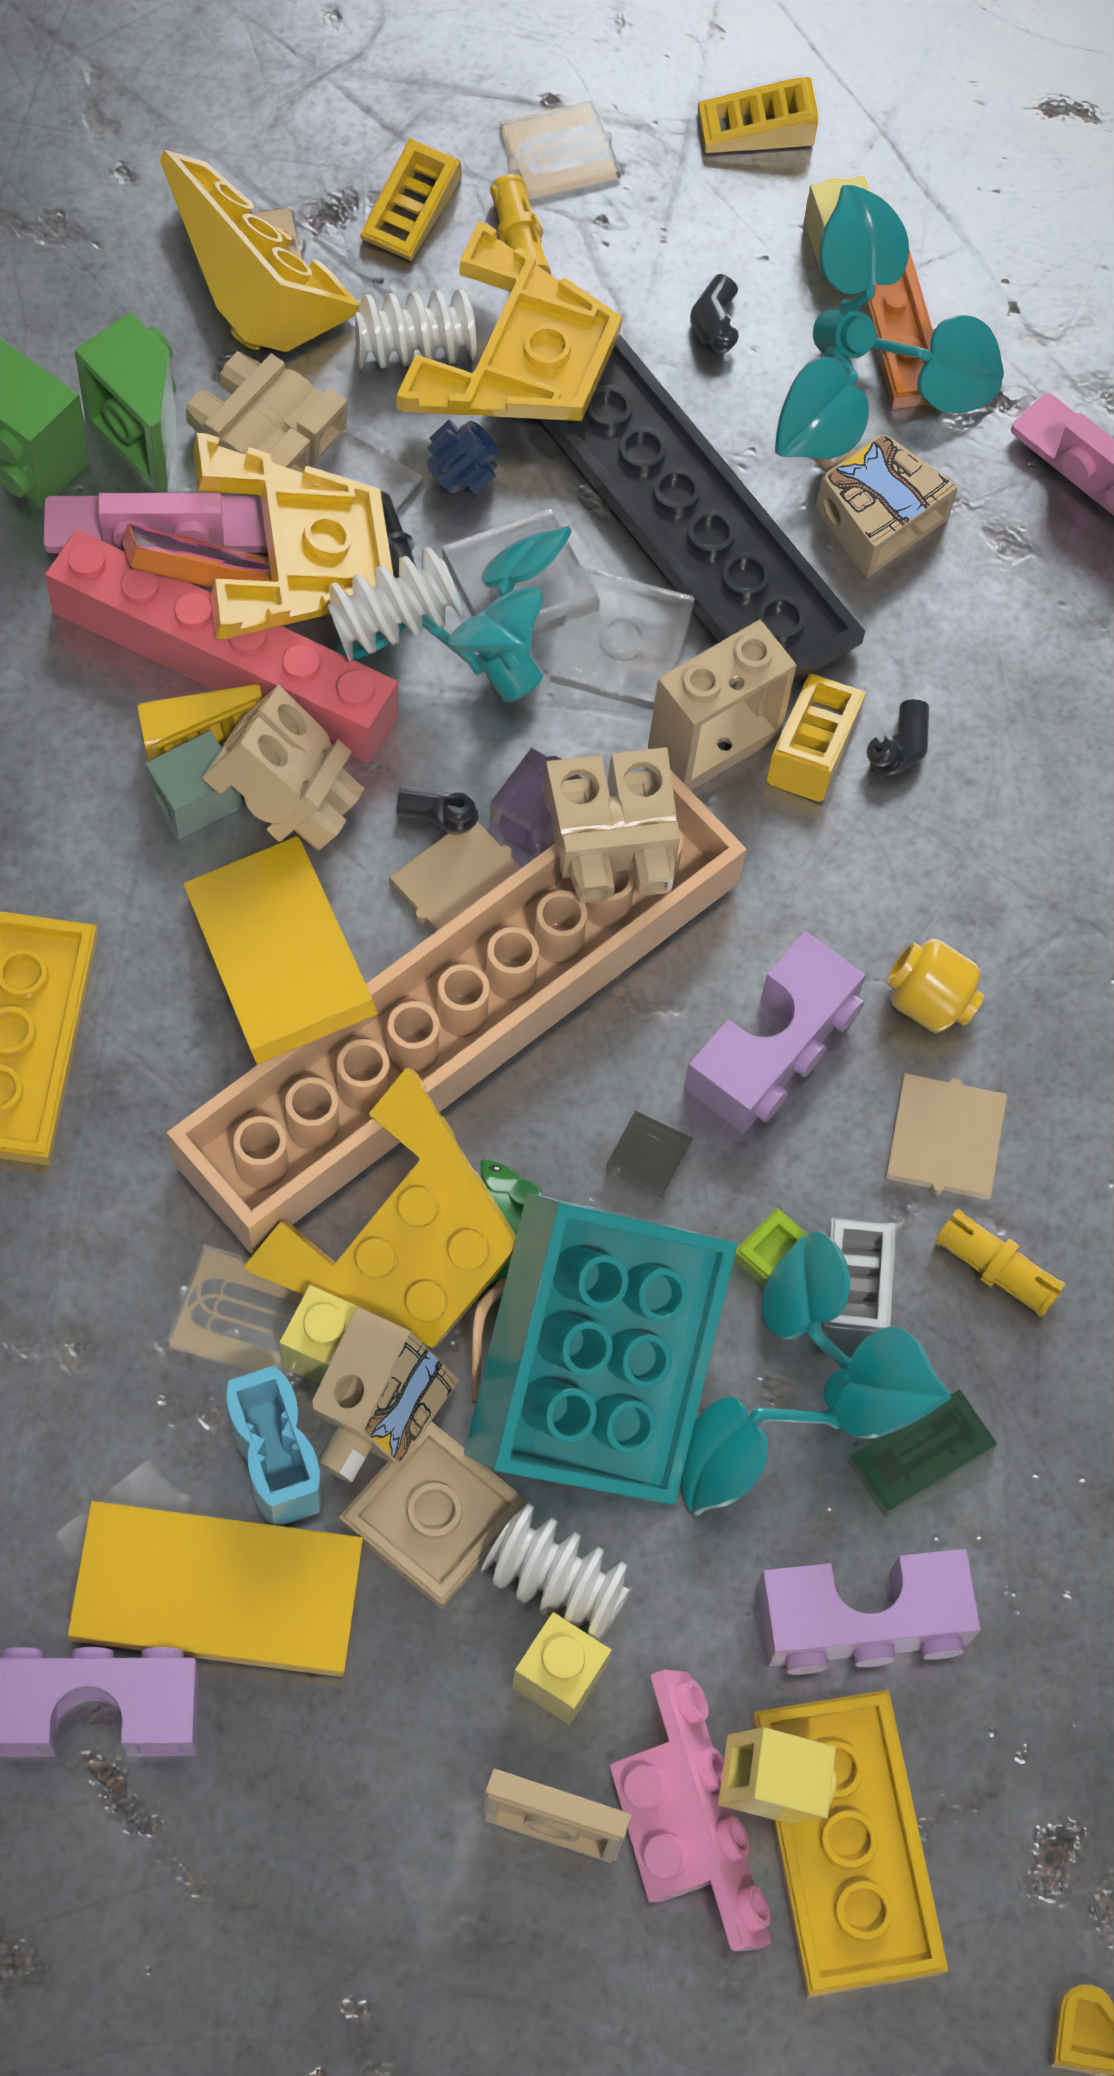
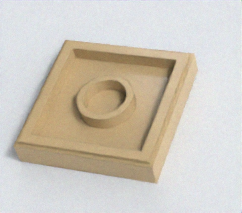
M431 1421L404 1461L398 1464L388 1461L340 1515L339 1524L353 1536L363 1537L362 1543L442 1610L486 1559L497 1538L511 1518L530 1502L488 1467L465 1456V1448Z
M493 1768L485 1792L482 1818H485L484 1822L611 1864L612 1861L615 1862L632 1814Z

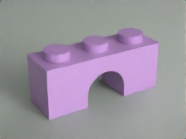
M805 930L767 973L760 999L781 1016L785 1022L786 1029L774 1036L758 1037L745 1032L727 1019L689 1063L683 1089L743 1134L757 1118L766 1123L785 1101L788 1091L783 1087L797 1072L803 1077L807 1076L822 1058L827 1048L822 1042L834 1028L844 1032L858 1016L865 1003L858 997L866 974Z
M967 1549L899 1556L889 1572L893 1592L892 1606L885 1611L874 1614L855 1611L842 1601L835 1588L831 1563L763 1570L756 1588L768 1667L786 1665L788 1674L801 1675L827 1669V1661L854 1658L855 1666L875 1667L896 1661L895 1653L922 1650L923 1659L926 1660L946 1659L963 1654V1646L970 1645L980 1631Z
M14 1647L4 1649L1 1652L0 1757H56L57 1734L63 1717L73 1707L87 1701L105 1702L120 1712L122 1716L121 1745L126 1757L197 1756L199 1670L196 1659L184 1658L183 1650L170 1647L142 1650V1658H114L113 1650L99 1647L72 1650L71 1658H44V1651L36 1648Z

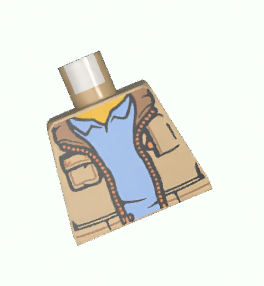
M879 435L855 452L852 449L839 457L830 459L813 458L826 472L821 479L816 502L818 513L866 578L872 576L949 519L958 487L950 479L889 436Z
M357 1307L312 1400V1410L335 1430L318 1458L319 1466L334 1476L352 1483L369 1452L393 1464L404 1461L451 1394L459 1379L410 1330Z

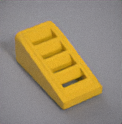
M811 77L787 79L698 102L697 110L705 153L814 146L819 116ZM765 115H774L775 118L766 120ZM751 116L752 124L744 126L742 117ZM719 118H729V130L721 131Z
M409 138L360 233V238L412 261L462 177L461 161L415 139ZM418 172L436 180V183L432 187L414 179L413 176ZM405 189H409L426 197L427 200L425 204H422L402 194ZM397 205L419 216L414 222L392 212V210ZM387 222L410 233L406 241H403L381 231V227Z
M809 674L773 751L767 777L769 785L817 802L823 801L864 703L866 692L814 674ZM812 702H815L842 711L844 713L841 716L811 705Z
M253 684L137 705L147 762L210 730L219 744L226 742L239 720L262 700L260 685Z

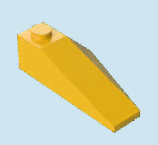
M164 150L159 160L216 308L232 325L231 333L240 343L254 350H260L264 346L288 352L355 316V312H358L360 304L337 277L320 261L313 260L310 266H308L303 260L294 255L288 249V246L291 245L294 239L282 228H274L263 219L251 215L254 204L209 164Z

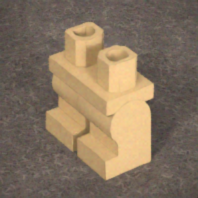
M237 351L225 363L220 373V385L233 394L224 402L208 390H200L186 406V422L197 433L209 434L220 438L218 446L247 455L250 447L270 454L273 464L304 473L305 467L309 466V463L316 466L347 432L348 400L330 388L324 393L318 391L301 374L291 369H285V362L272 353L260 363Z
M279 684L239 720L224 743V747L218 752L202 777L220 795L230 786H233L244 796L247 808L252 814L262 821L269 823L266 830L279 842L294 830L316 851L323 848L342 830L347 821L342 815L352 808L365 789L343 769L352 751L339 739L331 745L330 738L325 730Z
M668 748L611 754L607 780L602 755L546 761L543 792L547 810L551 813L555 842L560 856L562 878L571 877L579 901L581 903L600 902L613 897L615 887L612 872L626 870L635 871L638 894L649 896L669 893L672 890L674 881V865L681 838L678 821L676 820ZM636 768H648L651 770L629 773L631 770ZM574 775H584L586 777H589L583 779L566 780Z

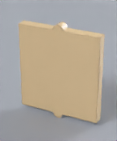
M477 821L476 825L469 832L461 835H451L448 833L391 875L389 883L416 911V921L421 924L427 923L436 932L520 870L521 867L511 857V848L507 845L501 846Z
M904 1073L885 1179L931 1188V1192L937 1196L941 1195L943 1191L990 1200L1007 1094L962 1085V1081L959 1078H952L950 1082Z

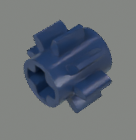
M449 419L429 437L432 443L427 448L433 455L427 459V467L436 481L449 492L457 493L460 489L463 490L468 486L476 495L496 477L493 470L498 466L493 459L499 454V449L490 434L478 423L470 420L458 429Z

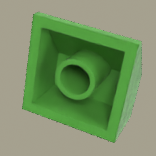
M129 312L74 350L85 420L157 493H163L169 486L177 420L174 400L176 384L172 378L170 358L173 356L167 339L157 328L153 326L147 328L132 312Z
M0 338V483L14 496L21 498L25 495L43 509L45 507V499L48 496L59 494L90 464L80 395Z

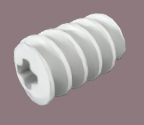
M464 289L454 291L450 307H448L440 290L431 292L427 308L424 307L418 292L408 293L404 309H401L394 293L386 294L381 311H378L371 294L362 296L358 312H355V339L359 370H364L368 353L372 352L381 369L387 368L391 351H397L403 367H410L414 350H420L423 357L434 360L439 348H443L449 364H456L460 347H466L472 363L476 362L475 318Z
M427 547L422 551V569L420 570L408 556L399 558L398 578H395L384 565L377 566L375 587H372L361 574L354 575L353 595L348 596L338 583L330 584V604L327 605L349 662L353 660V641L357 640L369 654L376 652L377 632H381L392 645L398 644L399 624L403 622L415 636L422 635V615L428 614L439 628L445 626V606L451 605L462 619L465 618L444 560L442 561L431 547Z
M528 1503L504 1527L488 1553L481 1568V1573L496 1562L493 1577L495 1586L504 1588L519 1577L516 1593L517 1600L526 1603L542 1591L543 1595L539 1609L542 1616L548 1618L552 1612L556 1613L565 1606L564 1619L577 1628L586 1621H589L587 1634L601 1642L633 1590L634 1585L629 1589L623 1586L627 1564L621 1561L606 1574L602 1573L600 1568L604 1553L603 1549L597 1547L586 1557L580 1559L577 1557V1551L581 1535L574 1532L561 1544H556L553 1540L557 1520L550 1518L541 1527L534 1530L530 1527L534 1506Z

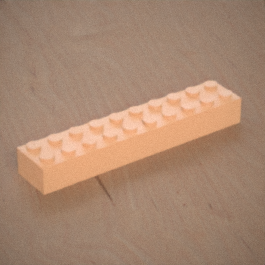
M672 771L671 778L676 820L678 821L681 839L674 865V881L672 890L669 893L649 896L638 894L635 871L626 870L612 872L615 887L613 897L600 902L581 903L571 877L562 878L559 862L560 856L555 843L366 983L376 1006L377 1015L256 1065L166 1132L172 1162L252 1256L280 1221H288L293 1225L400 1143L396 1137L369 1115V1112L405 1068H411L420 1076L426 1086L427 1094L438 1112H441L740 883L747 849Z

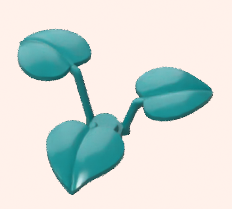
M855 185L841 186L837 204L821 237L819 262L825 280L834 289L850 295L860 294L851 300H842L840 309L825 310L817 317L813 326V340L816 347L824 353L825 357L814 359L806 364L798 373L788 391L776 432L775 453L779 456L830 459L848 453L859 443L867 427L869 404L866 395L860 389L853 386L858 380L859 375L846 357L860 358L866 355L870 349L883 350L926 361L918 377V391L926 403L942 412L955 414L979 409L988 404L1002 386L1004 370L998 342L990 327L976 317L954 315L940 322L931 335L930 351L876 337V328L872 319L867 314L857 311V309L874 298L875 284L892 285L903 276L909 257V239L905 226L894 209L878 195Z
M569 525L527 536L499 552L484 569L481 580L488 588L498 586L500 597L494 600L486 610L461 623L452 634H449L442 627L439 628L426 614L422 615V627L466 661L475 675L484 672L502 701H513L526 695L543 678V673L529 653V650L531 649L533 626L542 608L544 594L537 586L513 589L517 582H524L534 578L553 562L572 532ZM404 622L399 624V634L406 627ZM381 632L376 633V651L390 643ZM338 634L330 649L347 657ZM357 640L353 641V660L369 655Z
M819 1231L809 1232V1235L801 1237L781 1258L770 1274L764 1288L762 1312L767 1327L775 1335L783 1339H796L808 1330L811 1340L841 1367V1370L834 1372L828 1378L824 1387V1400L829 1409L827 1411L757 1408L748 1415L744 1403L733 1396L724 1397L707 1407L695 1420L681 1479V1488L686 1506L697 1516L706 1510L725 1507L736 1502L757 1483L765 1469L768 1455L767 1436L763 1429L759 1427L763 1422L826 1424L835 1429L842 1427L845 1432L857 1438L872 1439L890 1434L915 1423L951 1399L947 1388L935 1373L924 1347L910 1332L899 1327L879 1329L859 1344L851 1359L825 1336L820 1323L829 1322L837 1318L845 1309L850 1293V1273L842 1251L834 1240Z

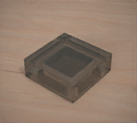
M635 1110L607 1163L606 1172L664 1199L691 1147L693 1137Z

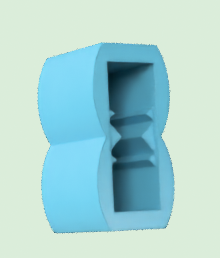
M271 1366L229 1380L226 1399L231 1430L239 1451L248 1461L254 1500L262 1516L270 1525L282 1526L320 1513L322 1494L319 1464L312 1445L300 1431L295 1393L286 1376L276 1366Z

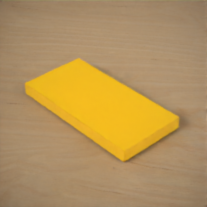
M299 835L183 883L257 1065L378 1014L372 996Z
M0 911V1159L48 1166L51 1164L99 936L97 925Z
M91 1501L68 1640L140 1651L153 1647H170L183 1650L185 1657L344 1677L363 1537Z
M889 1690L755 1711L752 1715L754 1729L765 1727L836 1747L833 1768L836 1775V1791L829 1805L828 1818L793 1824L772 1819L806 1998L946 1974L949 1970Z

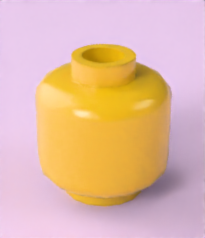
M930 939L920 946L915 942L910 943L900 954L886 979V984L892 988L890 999L894 1008L934 1033L945 1031L955 1022L965 1026L976 1014L984 998V994L977 990L981 973L976 963L938 939Z

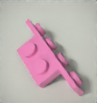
M1045 393L1013 422L1011 433L1114 515V438L1081 412L1079 414L1075 413L1053 394Z
M99 493V496H48L45 499L43 543L47 553H60L76 529L125 552L122 540L128 523L248 553H268L261 497L259 495H221V493Z
M664 1669L651 1674V1681L669 1742L609 1764L622 1811L632 1814L628 1831L649 1903L663 1902L712 1884L732 1951L758 1950L770 1946L771 1939L767 1929L771 1922L770 1909L763 1892L754 1885L746 1859L750 1852L746 1830L741 1821L733 1815L731 1808L718 1805L724 1759L720 1752L713 1747L705 1720L708 1718L709 1709L705 1694L700 1685L692 1679L689 1672Z

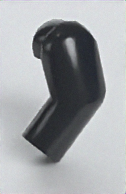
M717 274L692 307L690 313V322L700 341L704 345L710 344L712 350L718 354L728 352L739 339V332L734 326L730 325L731 318L726 311L737 295L738 287L730 277L723 274Z
M917 699L903 701L899 706L898 733L893 736L885 735L883 742H880L877 737L870 741L866 753L870 765L875 772L882 775L896 776L925 757L928 750L930 708L925 701Z
M399 786L396 816L429 820L451 835H461L469 832L477 823L479 816L476 803L467 793Z

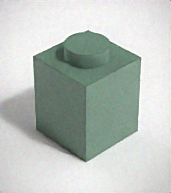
M211 730L145 763L149 793L179 840L244 807L243 795L233 786H230L220 795L202 779L218 752L222 749Z

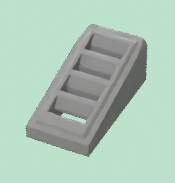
M831 1218L829 1237L834 1240L841 1251L843 1247L880 1251L879 1258L843 1254L847 1261L849 1273L878 1276V1280L850 1277L848 1299L876 1302L875 1306L847 1303L845 1309L837 1318L821 1323L825 1336L847 1357H852L859 1344L879 1329L890 1327L896 1225Z

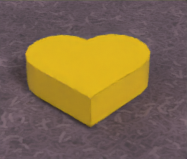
M1079 1985L1067 1991L1059 2000L1054 2026L1050 2060L1051 2067L1096 2076H1114V2004L1110 1996L1103 1989L1094 1985Z

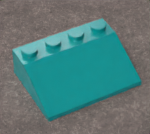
M527 1192L464 1455L497 1472L675 1505L738 1243Z

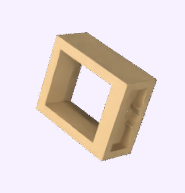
M761 619L658 678L647 749L667 747L670 770L690 790L697 788L773 743L781 736L797 664ZM737 682L736 688L732 689L730 685ZM720 742H727L731 748L723 751L717 745Z

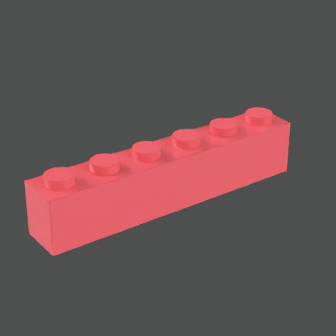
M78 529L75 530L45 574L52 613L214 691L256 684L260 685L263 699L279 684L325 730L330 738L331 745L339 739L352 751L350 756L367 764L371 763L398 719V681L354 660L349 662L348 657L282 626L229 639H216L211 592L190 582L132 569L126 552Z

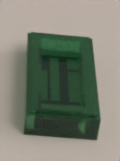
M960 1389L950 1395L951 1399L925 1417L900 1430L878 1438L850 1455L848 1464L884 1518L996 1448L997 1442Z

